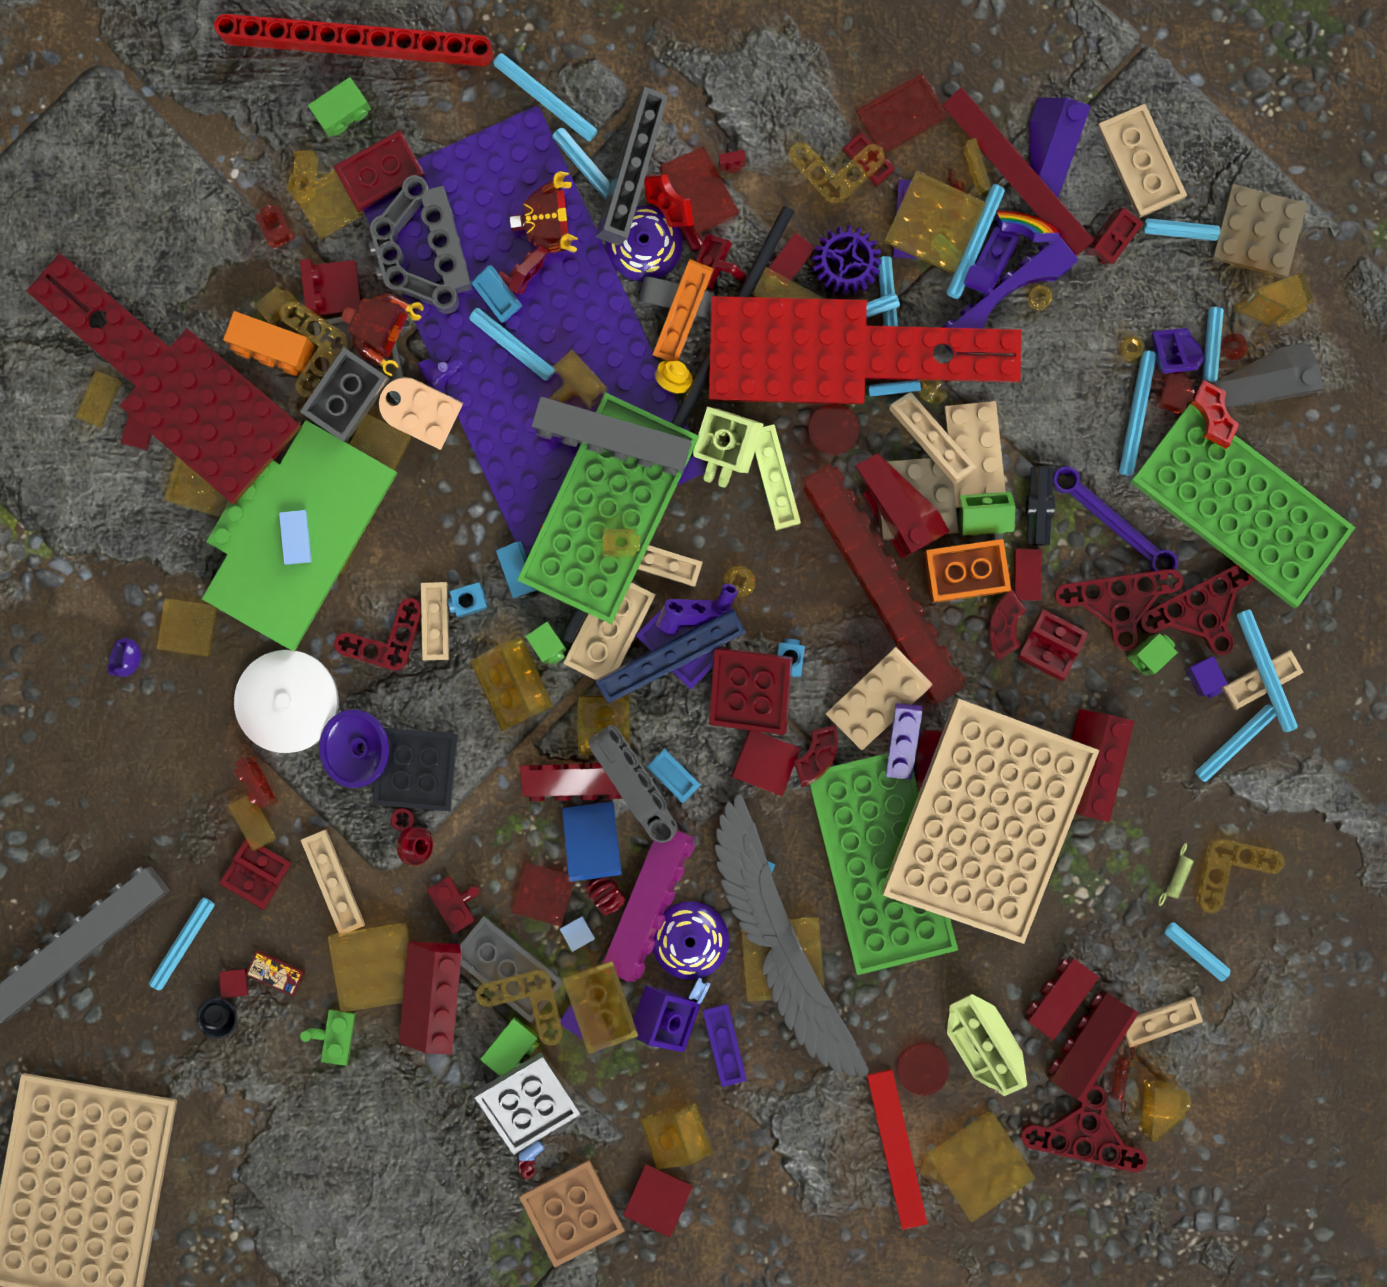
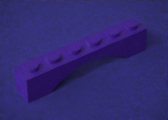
M1060 236L1058 241L1044 242L1038 248L1041 252L1034 257L1030 254L1018 264L1021 268L1014 274L1012 271L1006 273L999 280L1001 285L993 289L990 295L982 293L979 296L982 300L974 306L970 303L960 312L961 318L956 322L951 319L941 328L983 329L988 315L1005 296L1028 284L1056 281L1071 269L1079 259ZM943 344L953 356L952 349L948 345Z

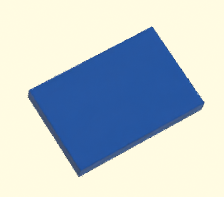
M614 802L562 808L569 881L622 875Z

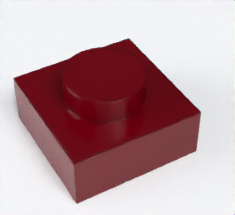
M744 150L719 154L720 171L726 170L727 173H734L740 171L741 167H745L746 158Z

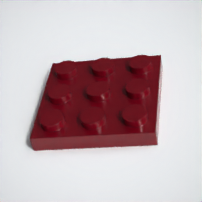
M716 648L714 651L709 725L785 735L787 733L793 657Z

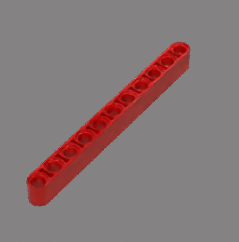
M222 14L214 22V29L225 44L473 66H486L490 64L494 56L489 39L481 35ZM234 26L230 33H223L225 27ZM252 28H259L257 34L248 35ZM284 30V34L281 37H273L276 31ZM301 33H310L305 40L298 39ZM329 34L335 35V37H334V39H333L332 41H330V42H325V41H324V38H325L327 35H329ZM354 36L360 37V40H359L358 43H356V44H350V43H349V40H350L352 37H354ZM383 38L386 40L382 46L374 45L377 39ZM408 40L411 42L407 48L399 47L403 41ZM428 43L436 44L433 50L428 51L424 49ZM452 46H462L459 52H450ZM479 47L487 48V51L482 55L475 53V50Z

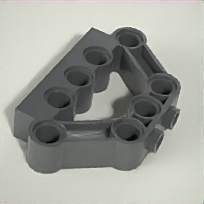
M412 175L407 177L403 182L400 193L381 216L376 217L370 225L372 240L368 241L372 255H377L379 264L375 265L378 279H383L391 293L398 296H410L435 306L440 313L451 314L459 306L458 293L473 289L447 192L444 186L429 189L426 181L420 176ZM419 186L423 188L420 195H410L414 187ZM421 205L424 206L421 218L426 228L430 230L428 243L433 253L437 255L434 262L435 269L444 280L443 285L406 272L402 268L404 254L395 243L399 232ZM438 213L441 217L437 222L431 223L428 221L431 214ZM388 226L391 228L388 235H379V230L382 227ZM440 237L447 239V243L443 247H436L434 245L435 241ZM389 251H397V257L394 260H385V256ZM445 262H452L454 264L453 269L449 272H443L441 270L442 265ZM395 276H404V280L400 285H392V279ZM443 294L452 295L451 301L447 304L439 303L440 297Z

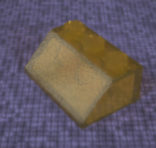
M1304 272L1252 291L1234 308L1236 312L1262 324L1271 326L1277 323L1278 327L1293 322L1294 319L1301 316L1300 314L1307 312V307L1315 301Z
M522 636L502 643L470 661L501 731L533 718L553 707Z
M613 961L590 966L561 976L588 1054L638 1036Z

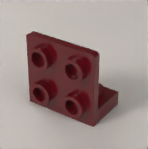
M311 259L300 260L305 311L311 317L361 311L357 264L354 260L316 265Z

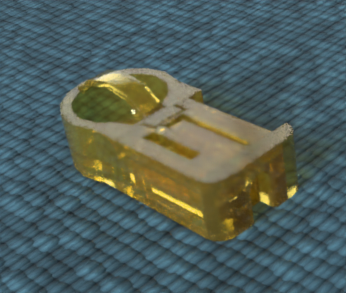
M313 150L293 152L295 157L293 173L289 176L287 190L293 200L298 203L310 201L316 192L315 183L319 159ZM308 183V189L301 194L300 184Z

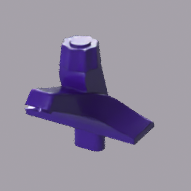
M430 359L419 362L418 366L427 385L445 394L447 379L463 367L461 359H456L449 363L439 362L435 364Z

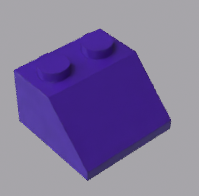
M645 985L628 1035L649 1046L684 1052L701 1004L681 995Z

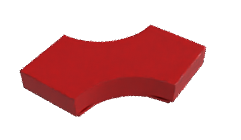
M668 174L645 176L644 185L647 203L656 205L663 212L668 226L686 227L694 225L690 199L683 198L675 192L670 184Z
M1202 380L1191 401V405L1196 407L1204 418V438L1227 449L1233 440L1239 423L1232 419L1226 410V391Z

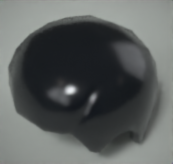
M213 997L204 1001L197 1009L196 1022L205 1036L221 1039L229 1036L236 1028L238 1015L228 1000Z

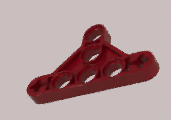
M1236 564L1146 611L1139 620V627L1147 634L1157 633L1169 627L1204 639L1213 654L1219 656L1226 655L1234 647V641L1227 628L1237 591L1249 585L1254 577L1247 573L1244 576L1246 581L1238 579L1231 582L1229 578L1239 573L1238 568L1244 571ZM1216 579L1224 581L1226 589L1222 594H1218L1213 590V582ZM1194 591H1198L1203 595V602L1199 606L1193 605L1190 601V595ZM1171 603L1178 604L1181 609L1180 615L1176 618L1171 617L1167 612V608ZM1162 613L1164 619L1154 624L1155 629L1152 626H1146L1145 623L1148 621V615L1150 618H1155ZM1205 614H1211L1215 618V625L1212 628H1206L1203 625L1202 618ZM1219 636L1227 640V648L1224 651H1219L1215 648L1214 641Z
M1163 569L1070 582L1057 587L1055 599L1063 607L1080 605L1085 607L1112 628L1114 644L1119 649L1128 651L1137 644L1136 624L1160 594L1178 591L1183 585V578L1174 569ZM1172 573V576L1178 579V582L1173 583L1172 588H1169L1168 584H1159L1161 590H1156L1157 582L1154 575H1159L1158 579L1164 580L1168 578V574ZM1142 577H1148L1152 582L1151 588L1146 592L1140 591L1137 587V582ZM1115 581L1125 583L1126 590L1123 594L1115 595L1112 593L1111 586ZM1091 584L1097 585L1100 589L1099 596L1094 599L1088 598L1085 594L1086 587ZM1076 586H1081L1080 593L1083 601H1078V596L1070 597V602H1065L1064 598L1059 597V594H1062L1065 588H1068L1069 592H1078ZM1120 606H1125L1129 610L1128 618L1123 621L1117 620L1114 615L1115 610ZM1122 632L1131 633L1133 637L1131 644L1127 646L1120 645L1118 642L1119 634Z
M1094 1084L1091 1090L1096 1089L1100 1091L1101 1099L1098 1103H1090L1086 1096L1084 1101L1079 1103L1078 1107L1048 1126L1029 1123L1022 1127L1020 1131L1021 1141L1030 1149L1130 1172H1140L1147 1165L1145 1153L1137 1147L1124 1144L1104 1112L1107 1094L1097 1084ZM1087 1115H1092L1096 1119V1124L1091 1129H1085L1082 1126V1120ZM1032 1130H1035L1037 1135L1045 1137V1132H1048L1045 1138L1046 1146H1042L1044 1142L1040 1139H1034L1030 1143L1026 1134H1030ZM1056 1135H1061L1065 1139V1144L1060 1149H1055L1051 1146V1140ZM1081 1141H1087L1090 1144V1150L1085 1155L1078 1154L1076 1150L1077 1144ZM1106 1147H1113L1116 1151L1115 1157L1110 1161H1106L1102 1157V1151ZM1121 1149H1124L1123 1154L1125 1156L1133 1157L1134 1153H1136L1140 1158V1162H1135L1134 1166H1132L1129 1160L1121 1158Z

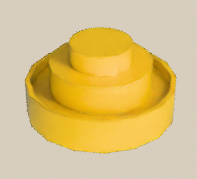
M663 361L655 371V379L658 384L673 393L686 392L693 381L691 373L680 361Z

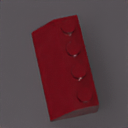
M1078 709L1071 740L1099 750L1075 814L1110 822L1135 721Z
M408 941L399 1032L400 1044L423 1053L452 1055L461 964L460 944Z
M1104 990L1092 997L1089 1003L1090 1010L1086 1016L1082 1015L1075 1025L1077 1030L1072 1038L1068 1037L1061 1047L1063 1052L1058 1060L1053 1059L1047 1069L1049 1073L1047 1078L1080 1102L1084 1101L1139 1014Z

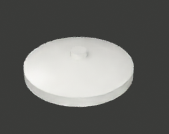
M292 650L270 652L253 661L241 675L234 695L236 718L244 733L260 747L279 753L299 752L317 744L320 741L325 725L337 714L339 706L337 686L328 669L314 657Z

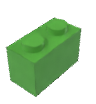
M351 77L308 105L329 138L333 135H340L347 129V125L353 121H361L368 115V111L371 110L368 102Z
M998 492L960 495L959 523L962 534L977 536L988 533L1003 534L1005 532H1014L1015 503L1012 493Z
M548 622L525 636L543 663L548 664L550 662V664L555 665L565 658L563 653L567 651V648Z
M1156 634L1148 636L1127 658L1144 676L1156 674L1178 652L1174 649L1175 643L1167 635Z
M515 1015L480 1060L499 1076H502L520 1065L519 1061L525 1054L530 1056L539 1045L536 1042L539 1034Z

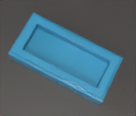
M492 265L487 266L471 281L472 285L501 323L506 322L522 307V304Z
M908 380L868 385L866 389L867 396L921 391V385L919 380Z
M515 542L496 550L513 599L536 591V589L517 581L527 560L522 542Z
M665 749L647 766L682 803L701 785Z

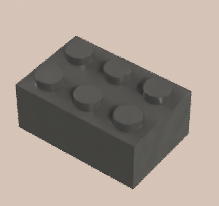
M343 347L300 412L341 441L348 443L391 379Z

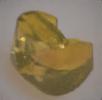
M924 381L920 396L929 403L941 404L947 398V392L940 388L942 384L940 381H937L935 386L929 381Z

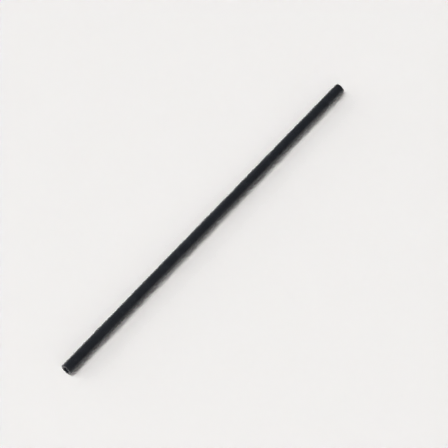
M787 206L782 207L736 297H751L794 213L791 208ZM710 348L671 422L678 427H684L710 376ZM575 608L560 638L572 643L587 613Z

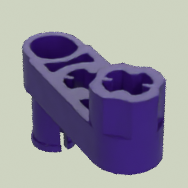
M724 584L718 599L715 601L667 600L656 625L667 634H675L680 625H702L730 611L738 590L731 584Z

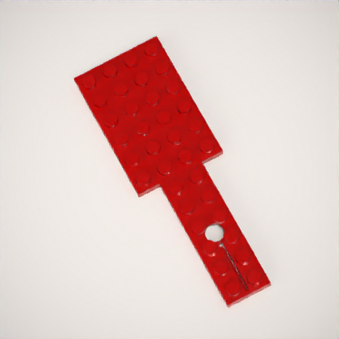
M712 296L709 401L864 404L865 379L1019 383L1021 377L1022 329L866 326L867 300ZM946 344L952 349L953 357L950 362L942 364L933 357V350L937 345ZM966 353H992V354H966Z

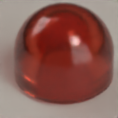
M1230 334L1221 341L1220 348L1227 359L1239 360L1245 356L1248 346L1243 335ZM1231 341H1236L1240 344L1235 349L1227 348V344Z

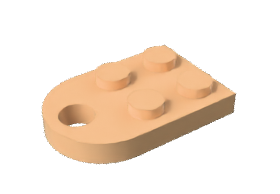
M408 377L391 381L383 389L379 399L380 412L388 424L440 450L463 405V402ZM390 391L398 392L401 396V402L397 405L390 404L386 398L387 393Z

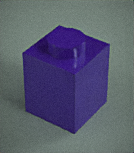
M1214 656L1207 657L1185 668L1198 696L1207 695L1208 698L1214 697L1223 692L1221 687L1228 684Z

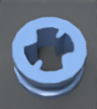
M698 978L688 998L690 1000L694 998L698 1004H701L711 983H703L702 979Z

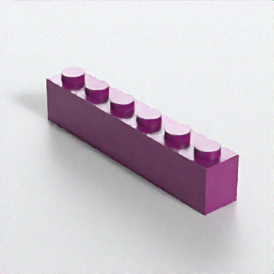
M677 830L676 835L668 842L660 843L653 840L602 964V970L628 982H636L637 978L639 979L645 969L644 960L646 955H649L654 948L655 940L653 938L656 931L660 930L665 920L663 914L666 907L674 899L675 892L673 890L676 882H679L684 875L685 868L683 865L686 858H689L693 853L695 837Z

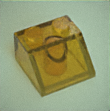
M603 695L578 696L577 736L579 754H593L588 744L589 738L601 732V730L609 725L615 726L621 732L631 748L630 695H625L609 704Z
M1145 1080L1140 1132L1150 1141L1158 1142L1186 1118V1111L1190 1109L1191 1098L1187 1094L1188 1091L1174 1082Z
M696 1103L677 1106L641 1119L657 1169L692 1165L713 1153Z

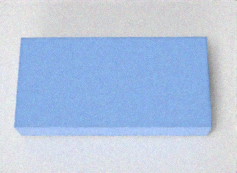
M307 511L279 513L284 564L292 565L312 562Z

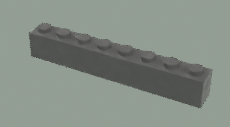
M153 867L137 868L129 875L131 880L124 885L122 883L117 884L108 892L111 896L104 901L101 899L97 900L88 907L90 912L83 918L80 915L67 924L69 927L67 931L63 934L61 932L54 934L47 940L48 946L43 950L40 948L34 950L26 957L28 962L23 966L18 964L6 973L8 978L0 983V1023L11 1019L171 891Z

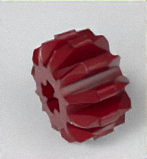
M612 876L587 879L584 882L586 891L594 905L604 915L614 913L625 903V897Z

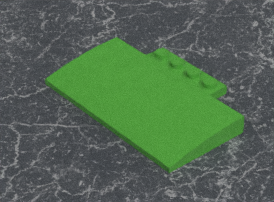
M305 420L282 462L278 464L272 461L235 505L229 502L206 542L228 555L202 600L295 652L395 479L397 472ZM306 510L312 562L285 565L279 513Z

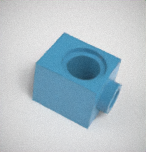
M479 582L449 591L451 598H448L447 601L451 613L456 612L459 618L489 609L482 584ZM465 594L473 596V604L468 608L462 607L460 603L461 597Z
M785 639L784 643L779 642L777 655L783 656L785 651H794L797 655V661L792 665L791 676L800 678L805 646L799 645L800 640Z

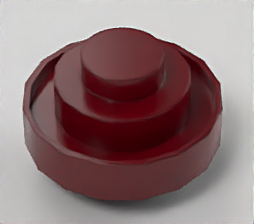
M410 827L405 829L397 840V854L401 861L406 864L416 866L424 864L430 858L433 850L431 835L424 828Z

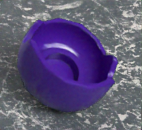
M127 638L116 641L109 658L108 674L128 677L135 673L142 660L141 649L136 641Z

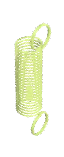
M1187 843L1183 845L1180 852V856L1184 854L1187 848ZM1190 859L1185 861L1187 863L1177 867L1184 871L1171 879L1177 878L1179 880L1175 881L1177 883L1169 886L1171 888L1166 890H1174L1170 892L1172 894L1169 896L1178 899L1179 892L1182 891L1186 876L1190 872L1192 862H1194L1190 861ZM1163 893L1158 903L1159 906L1164 903L1168 894Z

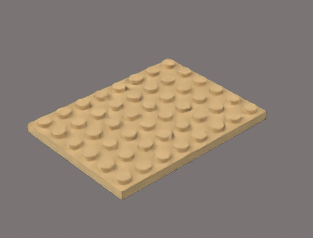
M955 698L881 894L1024 944L1099 750Z
M26 1073L21 1075L0 1186V1286H144L176 1110V1099Z

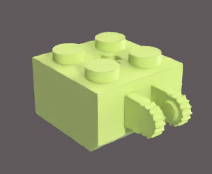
M707 407L698 435L700 437L693 451L694 457L708 461L704 481L709 483L713 481L718 465L723 466L718 484L724 488L729 482L732 470L748 473L763 423L718 408ZM727 436L730 437V442H726Z

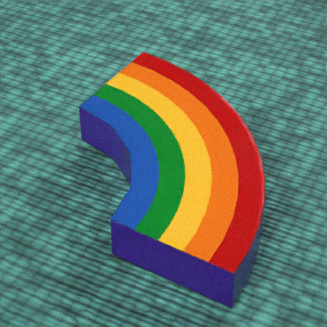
M996 211L994 219L1002 231L1022 234L1033 242L1058 241L1059 231L1050 223L1040 218L1013 211Z

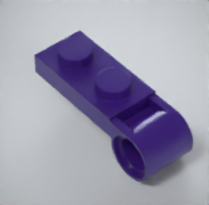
M996 226L977 263L972 264L969 268L964 285L990 295L1019 241V234L1002 231L1000 227Z

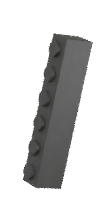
M644 87L635 97L595 237L619 246L628 238L668 96Z
M540 397L532 424L533 430L537 431V436L546 439L556 436L562 438V443L574 447L577 446V443L587 446L586 450L601 454L602 450L612 453V458L621 461H627V458L637 460V465L649 469L652 468V465L662 468L661 472L672 476H677V472L683 474L692 445L691 440L544 397Z

